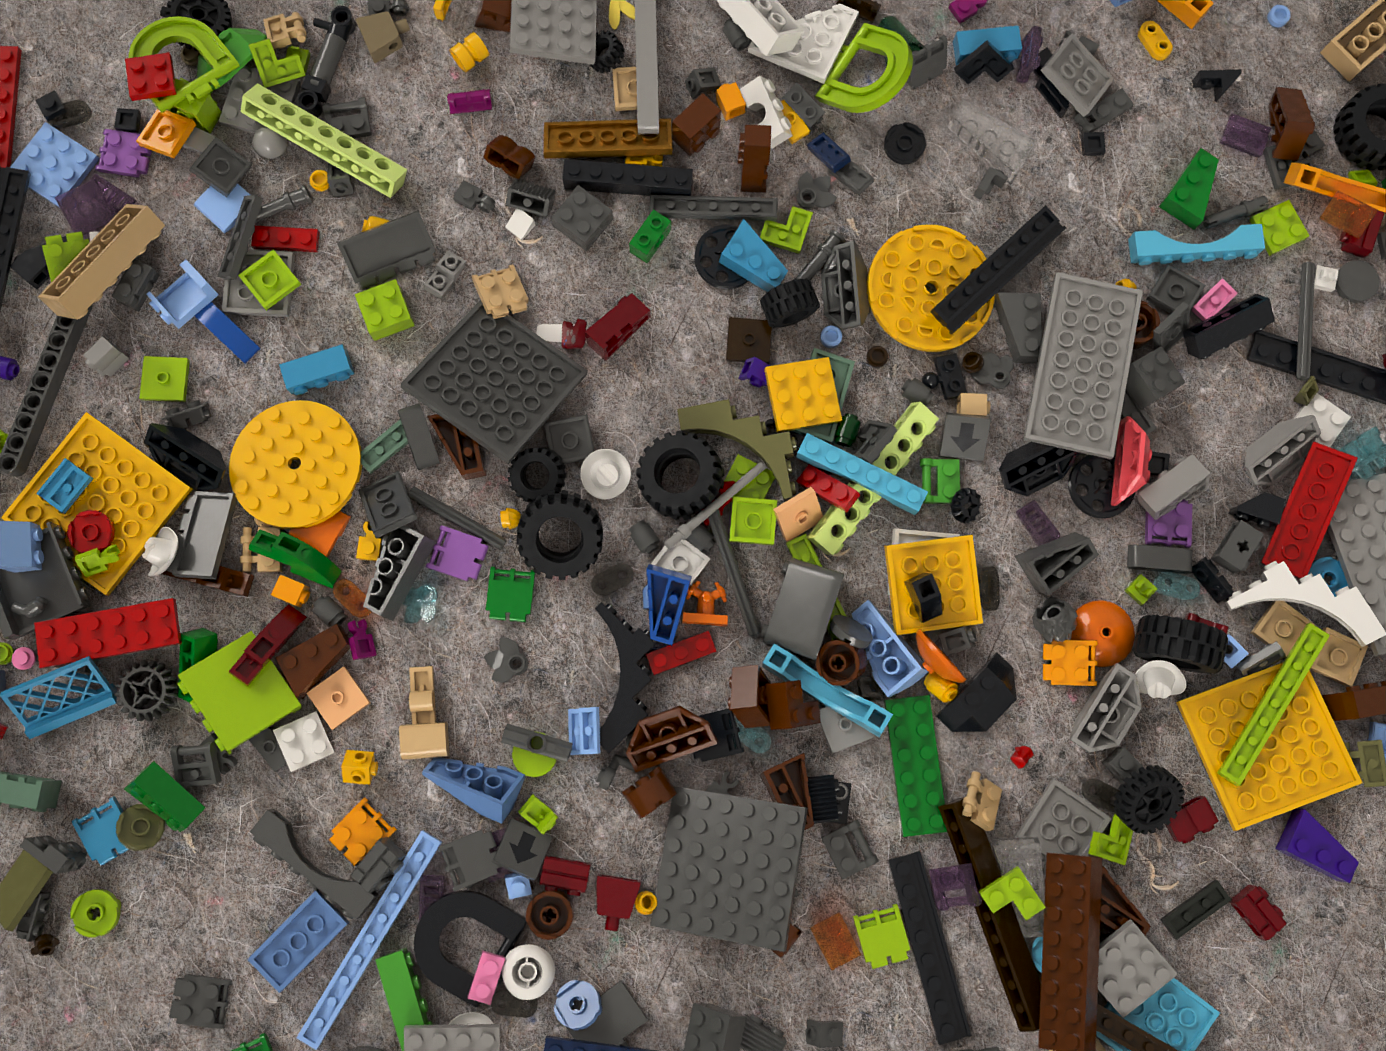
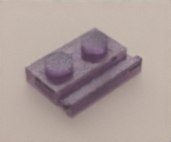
M1232 113L1228 117V122L1219 143L1260 158L1272 128Z

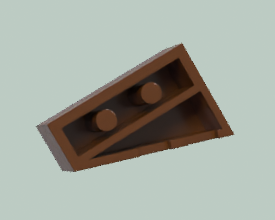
M480 0L474 27L510 33L511 0Z
M1276 87L1269 104L1270 126H1274L1275 135L1272 134L1271 142L1276 144L1275 150L1272 152V158L1298 161L1309 134H1312L1314 131L1315 122L1312 119L1311 111L1308 108L1307 100L1302 90Z
M745 125L744 133H740L737 164H741V192L766 193L767 166L769 165L771 149V126Z
M335 624L276 657L296 698L303 699L307 695L306 693L323 678L327 671L349 651L348 636L342 626Z
M804 753L762 772L760 776L772 801L808 808L805 830L813 827L814 821Z
M1102 866L1100 923L1115 932L1131 919L1146 936L1151 926L1122 892L1120 886L1111 878L1106 868Z

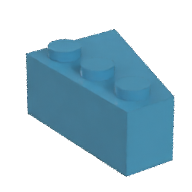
M745 219L737 228L719 259V263L766 292L781 285L788 272Z

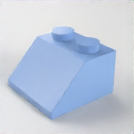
M0 521V569L14 573L42 570L44 554L41 550L43 532L40 525L32 522Z

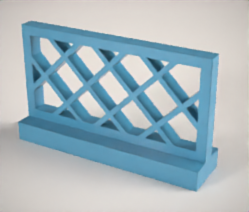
M88 656L2 691L0 697L25 727L27 737L32 739L116 704L117 697L114 694L117 692V688L113 683L109 684L99 668ZM86 665L91 670L90 675L76 673L78 668ZM59 676L70 677L68 684L54 682V680ZM73 679L87 681L85 687L71 685ZM90 682L103 686L97 690L88 689ZM37 685L48 687L46 693L32 691V689ZM51 688L65 690L63 697L49 694ZM69 691L82 693L80 697L75 699L66 698ZM19 694L26 697L24 702L14 701L10 696ZM29 697L43 699L41 706L27 703ZM47 700L60 702L54 708L45 707ZM27 709L37 711L38 714L27 718L23 712Z

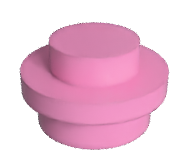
M27 647L18 648L12 655V664L20 670L31 668L36 661L34 651Z

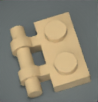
M293 12L291 16L286 18L282 13L263 19L267 39H270L273 49L285 48L287 45L292 44L291 39L296 38L300 43L305 42L307 33L305 27H303V18L298 12Z
M244 527L243 536L240 537V544H242V556H240L242 572L250 573L251 564H257V571L260 573L282 572L281 562L261 554L252 556L249 544L255 536H252V528ZM258 527V531L260 529L276 536L283 532V529Z
M973 771L971 778L967 781L966 787L968 792L967 796L963 799L962 806L964 809L962 814L971 817V822L985 831L994 830L1002 789L988 779L980 780L981 774Z

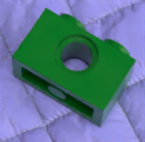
M653 209L630 241V253L648 264L670 233L671 220Z

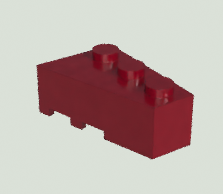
M633 293L624 296L613 309L585 331L587 344L603 360L607 361L651 317V310Z

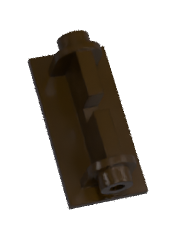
M838 0L836 5L842 4L859 11L858 17L873 23L881 7V4L877 3L876 0L875 2L872 0Z

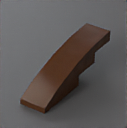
M222 566L219 567L216 579L175 577L172 575V572L167 570L161 573L166 576L246 597L249 595L254 575Z

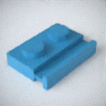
M65 458L36 494L65 514L94 478Z

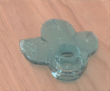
M423 585L418 589H410L403 602V605L407 606L404 618L405 623H416L421 618L426 623H429L435 617L437 611L435 602L438 598V592L433 586ZM430 593L429 598L425 600L426 594Z

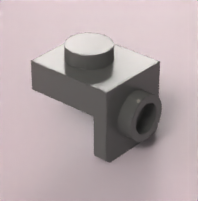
M808 1019L805 1031L806 1043L819 1048L842 1046L843 1022L838 1020L816 1021Z

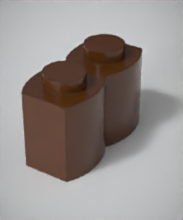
M499 135L487 144L483 157L491 165L502 168L509 176L520 179L532 169L536 156L529 149L518 146L511 138Z

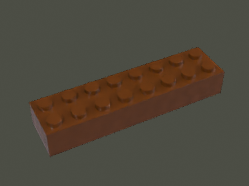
M1047 853L1044 904L1046 908H1044L1038 1048L1053 1051H1096L1102 858Z

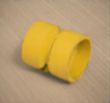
M475 32L465 37L463 44L458 42L449 49L454 61L465 73L475 66V61L481 62L490 55L485 44Z

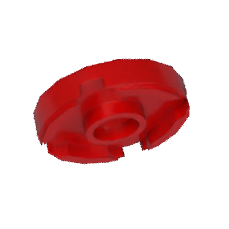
M86 510L77 514L76 518L68 525L67 531L69 543L81 553L98 548L100 553L111 545L115 535V528L111 519L96 510Z

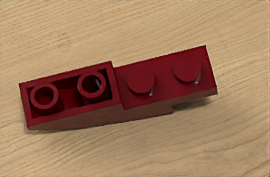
M288 604L244 650V654L229 670V673L248 687L276 652L278 653L307 617Z

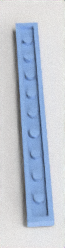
M421 830L403 860V867L395 873L296 1037L297 1039L315 1050L320 1047L442 841Z

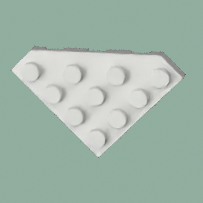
M842 4L832 6V9L823 12L819 10L804 15V18L796 20L805 31L793 50L765 56L759 51L757 45L751 41L748 53L824 84L858 18L859 11Z

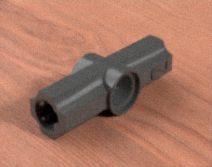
M508 723L501 743L566 763L573 743ZM536 736L543 739V746L538 750L534 749L531 745L532 739Z

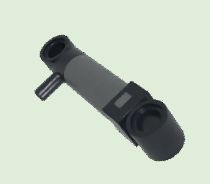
M337 6L332 10L331 22L318 18L313 20L315 27L327 30L310 75L306 74L301 86L303 91L299 93L296 101L301 109L317 118L323 111L321 102L326 103L331 92L329 86L348 38L356 29L354 17L346 6ZM313 103V105L306 107L307 104Z

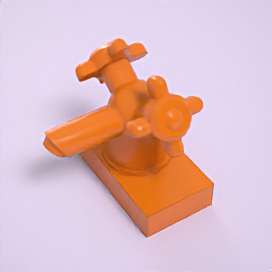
M696 581L695 584L689 587L686 599L689 600L692 595L698 598L697 612H683L682 623L727 627L728 616L714 614L715 600L721 597L724 603L727 601L725 589L718 582H715L716 590L712 592L702 591L697 588L701 582Z

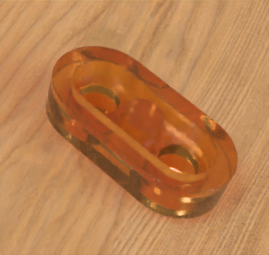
M342 579L334 585L333 594L335 598L351 614L364 618L372 612L367 608L362 611L358 609L359 604L365 602L366 594L352 581ZM348 587L350 590L349 594L343 595L344 588Z

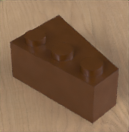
M440 415L427 416L464 480L487 476L481 445Z
M1386 680L1380 681L1381 686L1374 682L1363 684V689H1361L1360 685L1345 687L1346 691L1322 695L1333 721L1360 719L1386 714Z

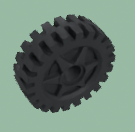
M171 0L167 3L165 9L166 18L179 16L196 19L211 28L217 36L222 31L232 28L230 8L224 0ZM178 42L181 46L185 44L187 49L192 48L190 44Z
M1147 765L1146 769L1144 767L1138 768L1139 773L1135 771L1130 773L1132 778L1126 777L1123 780L1126 784H1120L1118 787L1121 792H1116L1115 794L1117 800H1114V810L1117 816L1126 826L1138 834H1148V831L1152 834L1156 832V828L1160 831L1164 828V823L1168 826L1171 823L1169 819L1171 817L1175 819L1177 816L1175 811L1181 810L1182 807L1179 804L1184 803L1182 796L1185 794L1180 781L1168 770L1158 765L1154 767Z

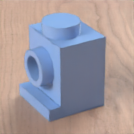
M1228 633L1227 645H1231L1233 651L1225 653L1224 662L1232 669L1249 653Z

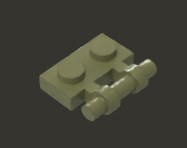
M1382 740L1357 741L1358 751H1351L1350 742H1345V747L1351 759L1360 758L1361 771L1357 772L1360 778H1363L1364 788L1386 786V763Z

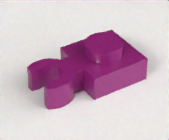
M955 0L949 4L948 9L959 24L976 15L978 8L984 7L988 0Z
M355 620L349 622L348 630L353 634V637L348 638L353 660L376 656L372 634H366V620L358 621L359 628L356 626Z

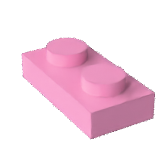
M1222 278L1193 306L1191 311L1204 321L1216 315L1238 293Z
M482 950L468 999L491 1004L505 961L504 956Z

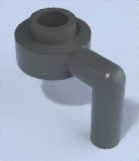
M615 755L606 770L601 769L596 780L600 782L599 787L606 791L609 789L619 765L635 772L629 759Z

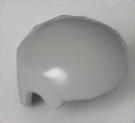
M266 126L257 129L252 138L253 149L259 156L266 159L280 157L288 146L287 138Z

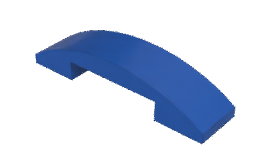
M212 302L195 315L204 326L244 363L261 349Z

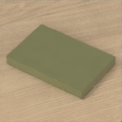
M25 850L22 851L0 883V924L5 930L12 932L53 873Z

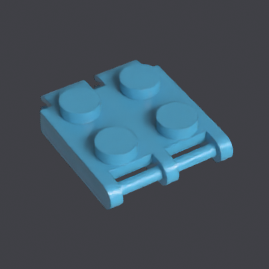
M115 796L109 798V802L99 808H92L90 813L84 817L72 820V824L91 860H97L100 865H104L117 857L114 849L117 850L118 854L129 850L119 842L116 835V823L123 809ZM109 806H112V808L100 814L101 811L108 808ZM91 817L94 818L83 825L81 824L82 822L86 821Z

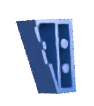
M649 564L646 571L648 579L650 639L672 645L692 576Z

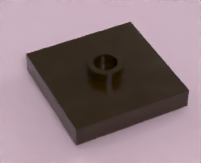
M729 317L726 361L745 362L746 359L756 357L769 364L772 327L769 326L768 321Z

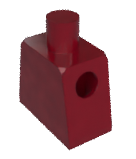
M602 874L597 875V914L606 916L605 930L618 931L620 918H630L641 885L640 880Z

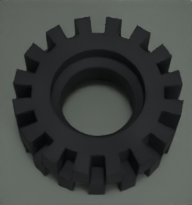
M602 30L600 35L596 32L594 65L590 64L596 72L604 73L605 70L607 73L611 72L610 68H617L615 64L618 63L620 65L622 62L620 58H624L622 53L625 52L623 44L613 32ZM609 47L605 54L599 56L604 49Z

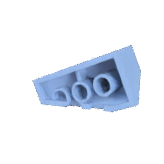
M870 600L864 602L852 613L853 619L866 627L873 636L872 642L865 648L866 656L870 662L874 680L887 697H891L914 685L928 673L923 667V661L901 635L896 634L894 627Z

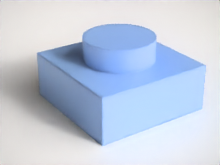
M517 873L505 875L509 900L532 895L529 879Z

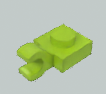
M111 545L101 553L98 548L76 555L75 562L85 577H89L108 570V563L120 560L117 555L120 553L117 545Z

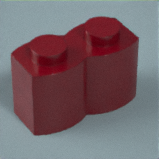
M1199 795L1182 804L1181 810L1175 811L1177 814L1176 818L1173 819L1171 817L1169 819L1171 823L1168 826L1165 824L1174 841L1185 844L1194 840V835L1198 832L1206 833L1215 828L1214 824L1219 822L1207 798Z

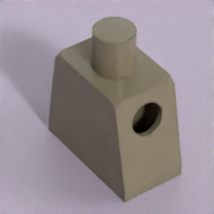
M387 11L355 19L374 63L402 48L403 43L399 35L410 31L406 18L393 22L390 13Z

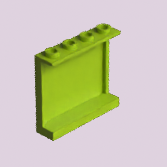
M252 630L178 674L180 682L177 685L184 695L190 694L193 699L189 702L196 714L199 712L205 717V720L202 721L203 725L209 733L214 731L218 737L214 740L221 752L226 750L229 755L232 753L231 750L290 713L293 712L295 714L302 709L301 704L272 660L265 665L248 687L229 673V670L244 654V650L255 639L256 636Z

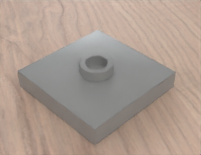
M828 706L820 709V725L832 754L874 738V734Z

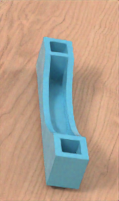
M1262 224L1240 225L1228 236L1204 244H1188L1175 241L1156 230L1136 231L1128 239L1131 263H1139V265H1149L1152 262L1169 264L1179 260L1182 263H1188L1195 259H1202L1204 262L1212 261L1215 258L1232 260L1243 256L1245 259L1257 257L1265 249Z
M808 433L796 455V458L814 467L842 476L871 490L896 507L913 515L919 512L928 491Z
M773 644L762 662L764 669L784 681L801 680V687L804 693L877 737L881 736L893 715L877 704L841 686L829 684L818 672L776 644Z

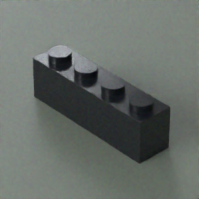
M1255 294L1182 331L1188 354L1199 359H1205L1210 357L1212 353L1228 348L1230 344L1247 338L1249 334L1265 329L1267 325L1275 322L1270 298Z

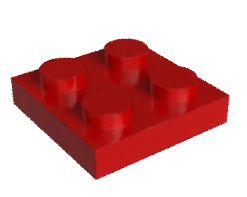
M170 52L125 59L129 96L132 101L177 95Z

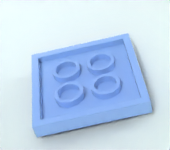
M45 122L10 168L29 171L31 176L28 188L62 209L100 158Z

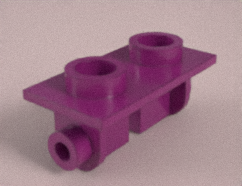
M490 89L450 93L447 95L450 114L492 110Z

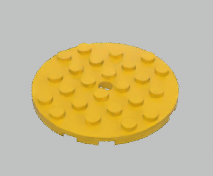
M917 225L900 231L883 244L871 262L867 276V294L872 313L886 333L899 343L912 349L940 352L961 346L973 338L987 322L994 305L995 295L952 335L947 327L944 328L930 311L987 258L977 245L974 246L966 239L965 235L948 227ZM928 283L935 285L936 292L930 294L925 285Z
M303 400L274 405L254 417L236 439L229 462V477L232 490L242 507L250 515L265 524L275 528L290 530L292 528L315 526L334 516L352 497L351 493L356 483H359L362 472L360 442L350 424L338 412L326 405ZM293 459L301 461L299 468L291 469Z

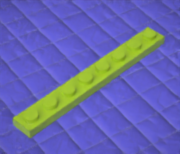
M1312 623L1306 624L1217 774L1236 786L1241 785L1330 636L1328 633Z

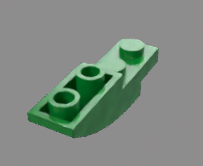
M259 529L249 544V550L291 566V573L332 589L342 573L330 559L318 550L284 532L276 536Z

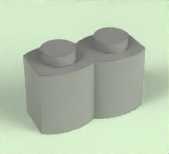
M104 336L83 354L87 358L84 362L103 377L105 375L112 377L130 359Z

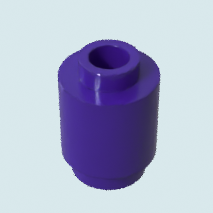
M0 356V378L12 380L14 377H17L20 371L17 361Z

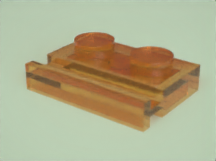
M1337 191L1324 213L1320 216V220L1360 239L1378 210L1345 193Z
M840 912L809 927L831 971L861 955Z

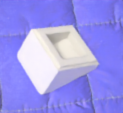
M516 209L505 228L522 241L534 228L535 221L524 211Z

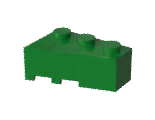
M1200 148L1159 207L1195 230L1204 220L1219 159Z
M155 761L146 766L124 788L126 792L148 807L153 813L164 819L166 824L174 831L178 830L181 832L185 830L205 809L197 799Z

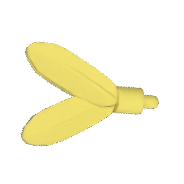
M610 0L609 24L613 30H616L620 24V11L627 17L635 19V7L625 0Z

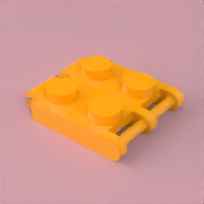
M1053 639L1051 644L1044 643L1043 660H1051V664H1043V680H1051V685L1097 686L1095 666H1097L1098 661H1095V645H1098V641L1065 640L1057 642ZM1089 645H1091V660H1088ZM1088 666H1090V680H1088Z
M366 797L331 830L334 835L329 839L339 851H342L345 847L348 848L343 855L354 866L363 860L379 839L390 838L397 831L394 826L391 827L382 818L383 815L380 812L377 813L367 803L369 800ZM363 806L374 816L373 818L362 808ZM377 821H379V822L388 830V832H386V831L377 823Z

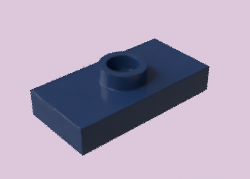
M824 132L807 144L808 150L833 173L851 161L850 156Z

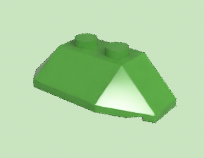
M228 28L219 34L218 38L240 65L237 69L217 80L220 87L228 82L253 58L248 44L267 39L265 34L257 29ZM201 54L198 56L197 78L212 70Z

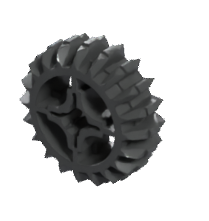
M142 660L140 664L132 663V669L125 668L126 676H118L122 683L115 684V687L120 688V692H116L114 695L115 697H121V699L116 704L119 706L124 705L121 711L122 713H128L129 718L134 719L136 717L137 721H143L144 719L152 721L153 717L160 719L161 712L164 714L169 713L167 706L173 707L175 705L171 699L178 698V694L173 693V690L178 689L179 686L172 684L177 678L176 676H170L172 670L169 668L165 669V664L159 663L157 665V661L151 660L148 663L147 660ZM152 672L150 677H146L143 682L136 681L139 676ZM160 681L162 684V693L158 689ZM142 687H149L147 689H150L149 693L153 695L145 694L147 692H144L145 689ZM132 689L135 692L134 699L132 698ZM151 699L158 701L151 708L142 709L144 704H147Z

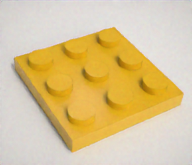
M829 357L764 368L777 433L842 421Z

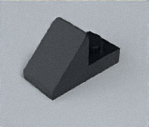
M1200 70L1192 80L1193 88L1207 90L1214 87L1215 102H1217L1242 74V70Z

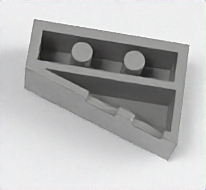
M1193 454L1188 458L1182 457L1175 463L1173 469L1163 471L1157 476L1155 482L1152 484L1147 483L1140 488L1138 502L1154 520L1175 509L1182 500L1185 499L1187 502L1192 499L1193 496L1191 494L1198 489L1203 492L1208 488L1211 473Z

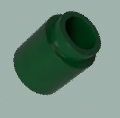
M846 413L845 416H842V421L838 423L834 435L836 444L852 447V443H855L861 425L856 415Z

